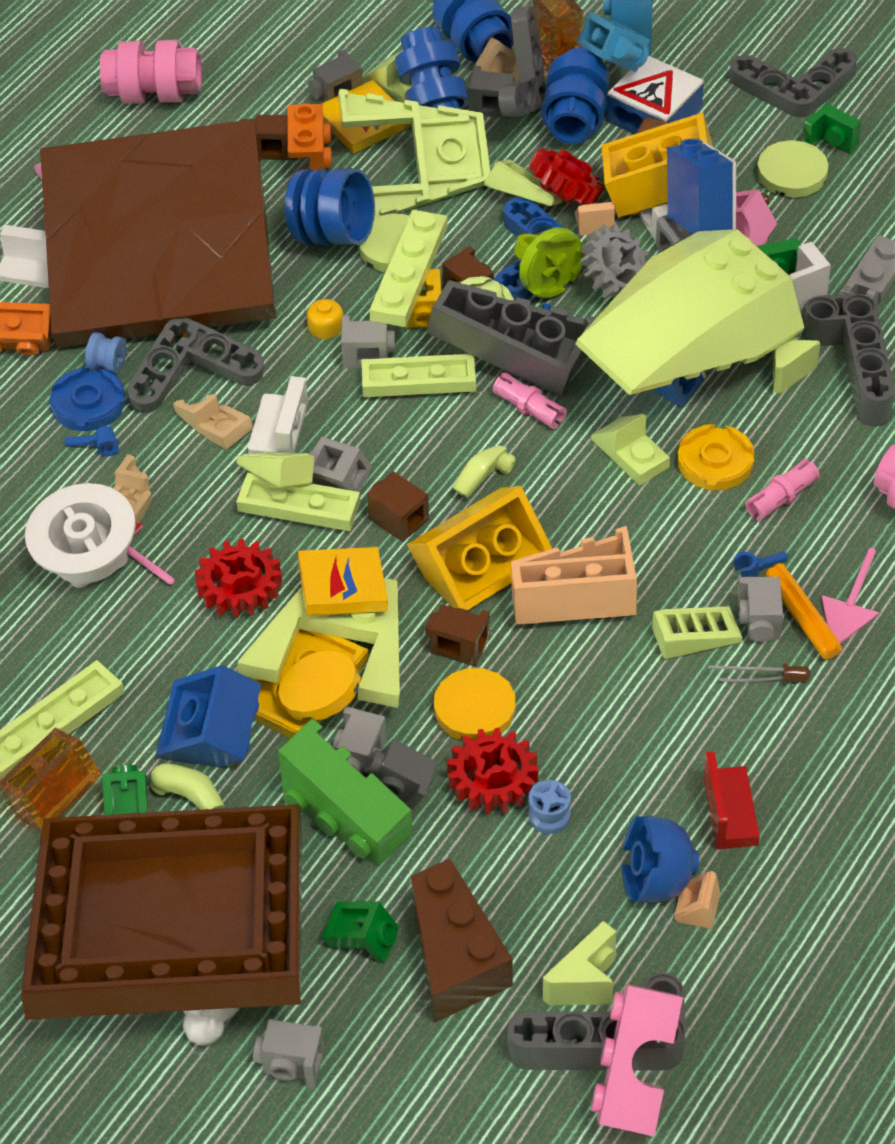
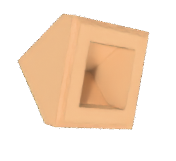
M614 203L579 205L575 210L579 236L589 235L605 224L608 228L614 225Z
M711 870L690 879L687 887L679 895L674 920L679 923L713 929L720 897V888L715 872Z

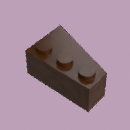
M449 858L412 875L413 908L434 1023L512 987L513 958L451 859Z

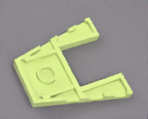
M339 89L338 98L342 128L412 123L419 183L372 186L375 200L374 218L381 215L404 212L485 186L484 183L490 174V164L483 113L444 106L432 108L421 106L415 101L405 100L403 103L385 100L380 95L367 93V96L350 94L345 89Z
M384 578L388 597V611L306 616L301 587L239 659L237 672L246 677L277 683L299 629L371 643L374 646L358 687V700L398 708L400 682L397 580Z

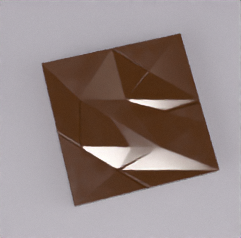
M254 119L40 148L51 333L57 348L87 344L94 332L104 334L108 339H112L115 336L128 339L157 335L162 332L165 325L171 319L189 318L206 327H215L277 318L259 140Z
M300 804L43 819L21 990L25 1020L301 1004L302 825Z

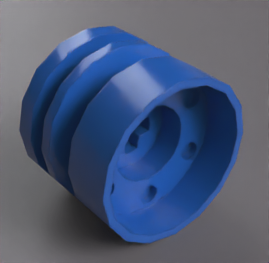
M337 168L331 171L324 169H301L295 172L288 183L285 194V216L291 236L298 244L305 246L315 244L327 245L329 243L336 245H360L365 242L371 233L374 223L375 200L370 180L363 170L357 168Z

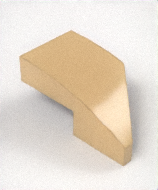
M490 38L475 66H481V71L514 74V81L518 80L515 52L501 42Z
M216 394L206 395V399L201 403L188 405L184 400H178L173 403L175 412L186 423L204 437L226 450L253 429L250 416L227 405H219Z
M127 454L115 471V486L113 489L120 492L129 501L136 523H140L151 503L149 477L145 472L141 473L139 471L134 456Z

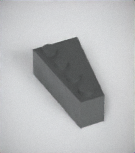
M448 280L432 307L426 333L562 397L585 355L576 345V341L597 317L586 315V318L583 319L567 315L568 310L553 306L551 311L531 306L530 300L518 297L516 300H508L497 297V293L494 291Z

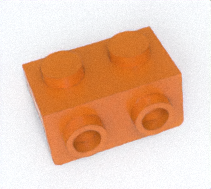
M323 104L289 105L288 157H309L310 170L332 168L331 147H325V144H331V124L324 123Z
M0 302V353L2 349H16V352L25 355H36L39 350L50 351L52 335L50 304Z

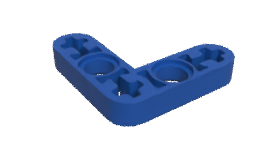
M522 197L508 200L503 207L504 225L517 237L521 234H534L537 231H546L555 227L564 228L529 199ZM521 259L500 271L494 278V281L502 284L510 291L514 300L517 297L528 299L534 295L522 285L520 280Z

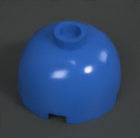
M652 815L636 816L633 818L628 827L623 845V850L631 851L630 865L622 864L623 883L628 898L632 901H641L642 903H660L680 895L689 884L691 876L697 873L699 867L698 852L696 849H693L692 841L683 827L668 818Z

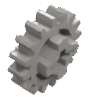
M606 224L585 237L586 243L580 247V250L586 255L580 259V263L588 267V271L584 276L594 280L592 286L594 290L598 288L603 289L604 299H608L612 295L615 298L647 263L644 257L649 254L647 250L640 249L639 244L641 240L639 238L632 240L630 238V230L628 229L620 233L617 224L612 225L610 228Z

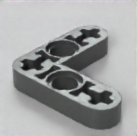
M533 6L518 7L512 10L511 25L519 79L500 87L498 96L499 108L504 118L524 116L542 108L546 82L538 20Z
M846 48L833 49L799 79H796L756 57L739 55L730 62L729 80L736 87L789 115L807 117L853 78L856 71L857 56ZM824 80L829 84L818 85L813 83V81ZM774 83L780 85L781 87L768 88L764 85Z
M189 318L171 319L165 325L131 379L128 386L129 403L137 412L150 413L155 411L162 404L188 361L245 386L254 385L262 379L264 374L263 356L256 349ZM183 331L187 332L188 338L182 337L176 345L177 351L174 350L175 334L180 335ZM216 344L220 345L225 351L218 358H210L205 355L204 349L209 345ZM232 353H235V360L231 358ZM167 358L174 365L170 370L161 372L154 369L153 363L157 359ZM253 362L254 369L249 367L246 371L241 370V365ZM150 379L154 382L151 385L152 396L146 395L143 399L139 398L138 391L144 393L150 385Z

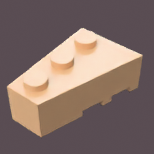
M627 526L615 529V536L595 541L593 537L582 539L581 546L560 552L558 547L511 561L512 602L516 625L636 615L637 578Z

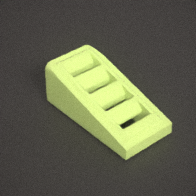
M510 159L496 162L484 183L489 188L544 205L552 206L563 203L559 196L546 191L540 185L541 179L535 177Z
M259 452L237 456V464L279 488L312 483L314 456L308 453Z
M730 606L664 609L653 612L652 629L664 660L742 642V635ZM724 621L727 631H719L716 622ZM708 624L710 631L704 632L702 625ZM693 627L695 632H689L688 628Z

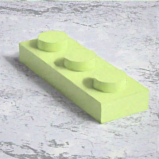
M472 354L361 359L363 397L476 391L474 355Z
M247 472L236 502L238 512L351 531L361 500L360 492L311 483L308 485L279 488L254 473Z

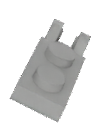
M878 235L848 279L841 294H865L870 296L876 304L881 303L895 281V241Z

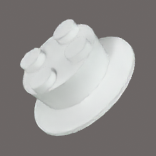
M92 483L68 486L49 495L34 509L26 525V546L31 557L42 568L69 581L76 588H83L90 583L110 576L127 563V549L135 533V515L129 501L120 492L111 487Z

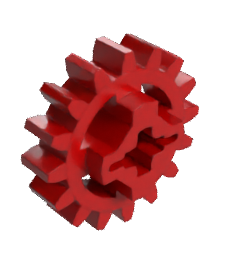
M545 148L537 149L529 163V169L534 172L533 175L542 179L540 185L546 191L554 193L568 203H573L574 199L581 204L583 202L587 204L596 203L604 190V183L598 181L599 177L597 175L591 174L593 169L591 165L578 159L566 150H560L558 154L553 149L550 152Z
M239 539L237 546L231 547L228 541H223V550L218 551L211 547L209 549L210 559L203 557L199 559L200 569L195 570L198 597L204 598L207 609L216 605L217 614L220 616L227 610H232L233 618H238L240 611L246 610L250 616H254V607L260 606L266 610L269 608L268 598L277 599L279 597L278 587H282L283 584L279 559H273L270 548L261 552L258 541H255L250 547L245 546L244 539Z
M496 727L490 736H486L483 729H478V738L475 740L467 735L463 736V748L453 746L452 759H447L449 789H456V800L459 802L469 798V809L472 811L479 804L485 805L486 814H491L493 806H499L503 813H507L508 803L510 802L521 807L523 805V794L529 795L534 782H538L539 779L536 752H529V741L524 740L516 743V732L512 731L507 737L501 736L500 728Z

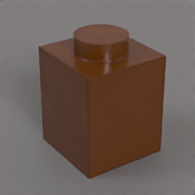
M394 471L382 481L376 482L367 493L369 519L402 542L429 521L428 494Z

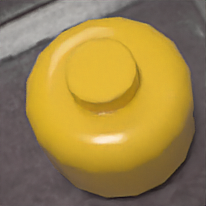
M321 299L312 303L307 310V327L309 332L320 339H329L339 335L342 332V316H344L341 306L331 299Z

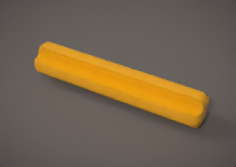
M777 563L774 567L769 568L766 571V577H780L782 602L822 658L831 660L834 656L839 655L842 651L840 641L786 566Z

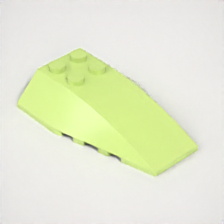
M738 229L699 231L650 258L577 339L576 345L629 395L669 385L673 379L682 376L688 380L699 377L701 371L715 368L716 371L730 368L734 362L743 361L744 364L754 362L802 333L804 324L792 278L753 244L749 238Z

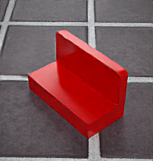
M706 752L703 781L716 850L759 846L760 835L746 766L718 768L715 752Z

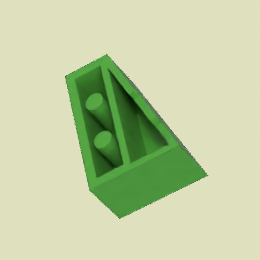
M312 718L278 750L283 799L287 805L300 804V813L303 812L313 819L325 834L329 836L335 835L344 841L357 857L361 859L367 858L377 866H380L413 833L411 809L375 775L371 773L365 778L347 761L352 754L343 746L335 750L318 733L322 726Z

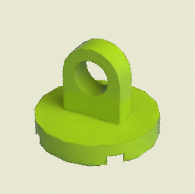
M561 227L546 230L541 235H519L516 240L514 254L521 259L519 277L522 285L538 298L548 299L564 292L566 288L563 286L569 280L574 282L583 267L580 259L585 257V254L580 250V247L584 244L579 240V237L569 229Z

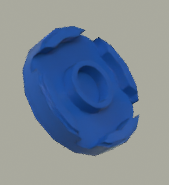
M88 367L75 369L65 373L54 383L50 396L51 412L57 422L68 429L78 431L97 430L102 426L110 425L121 415L125 407L124 386L118 376L106 369L98 368V371H89Z

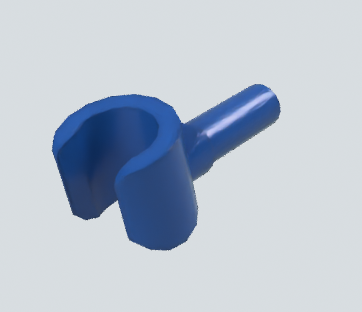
M102 426L97 429L96 435L65 437L66 447L97 446L98 453L103 456H113L119 451L118 440L115 438L113 429L108 426Z
M744 551L734 557V568L741 570V577H758L759 570L786 561L788 556L785 551L764 558H756L753 553Z

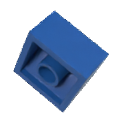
M224 665L174 680L155 756L165 760L212 767H223L244 761L250 747L249 736L253 719L259 708L258 697L261 684Z

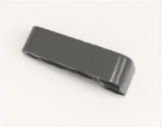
M865 294L825 295L811 298L805 306L804 339L819 341L820 346L842 345L859 420L863 424L874 427L886 424L891 418L895 386L875 301Z
M661 972L650 976L644 983V988L683 997L674 1044H661L655 1040L643 1043L633 1055L632 1070H670L678 1066L683 1059L686 1032L683 984L673 974ZM527 1011L518 1013L508 1023V1057L513 1065L525 1070H607L608 1066L600 1065L605 1038L614 1039L617 1020L610 1019L611 1012ZM569 1038H577L581 1040V1042L571 1044L567 1043L565 1040ZM547 1039H553V1042H547Z

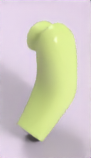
M494 446L477 453L468 461L452 489L468 499L478 486L496 469L503 474L510 473L516 463L514 455L508 454L507 448L504 446Z
M168 763L158 765L152 770L150 786L156 794L165 795V792H173L182 795L193 802L199 810L225 808L215 786L206 774L188 767Z

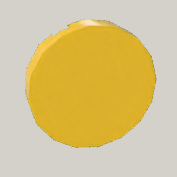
M707 424L692 429L682 438L677 453L678 469L686 480L697 487L708 490H727L739 486L750 476L754 467V446L745 434L730 426H726L725 429L715 428L716 424Z
M334 650L320 651L300 659L287 670L280 681L278 694L286 712L293 718L304 721L302 717H312L315 721L323 720L339 713L353 700L356 695L354 689L357 684L360 685L361 678L352 658L344 652Z
M466 668L454 672L439 684L434 694V716L440 728L452 738L461 740V737L467 735L475 740L478 738V729H483L486 736H490L493 734L495 727L500 728L502 734L510 727L513 721L515 693L510 683L496 672L484 668Z

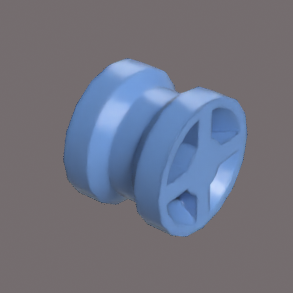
M94 332L90 336L86 347V367L93 370L102 367L113 374L120 373L126 357L127 347L125 338L115 336L112 339H108L104 334Z
M544 780L532 787L528 799V818L530 824L537 831L544 834H555L564 830L568 826L571 817V794L569 789L563 783L556 780ZM555 807L554 811L549 812L551 808Z

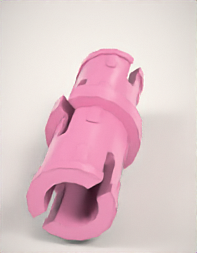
M506 372L501 374V378L498 377L496 379L493 393L517 406L518 412L527 416L530 414L552 429L558 428V424L554 421L561 425L566 417V408L540 394L542 391L537 387H529Z
M806 458L787 473L774 476L770 479L769 485L745 501L747 511L753 518L756 517L757 521H762L783 504L789 505L796 499L795 495L820 478L818 468L812 461L809 462V459Z

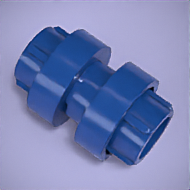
M433 0L432 15L435 23L451 39L455 47L467 60L477 62L490 38L512 49L514 40L511 16L497 1Z
M436 27L420 28L405 34L400 40L403 51L395 58L400 82L404 85L412 86L405 92L404 99L418 102L419 105L437 108L438 106L464 109L470 102L465 81L461 77L452 76L460 68L455 44L443 40L440 29Z
M587 48L568 50L552 62L548 72L541 117L553 137L566 144H578L585 141L601 128L604 121L606 99L610 85V72L600 57L588 51Z

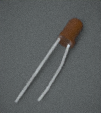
M783 663L782 668L708 665V669L782 671V676L763 679L719 678V681L765 682L782 679V683L787 684L788 681L806 682L811 676L808 667L788 666L787 663Z

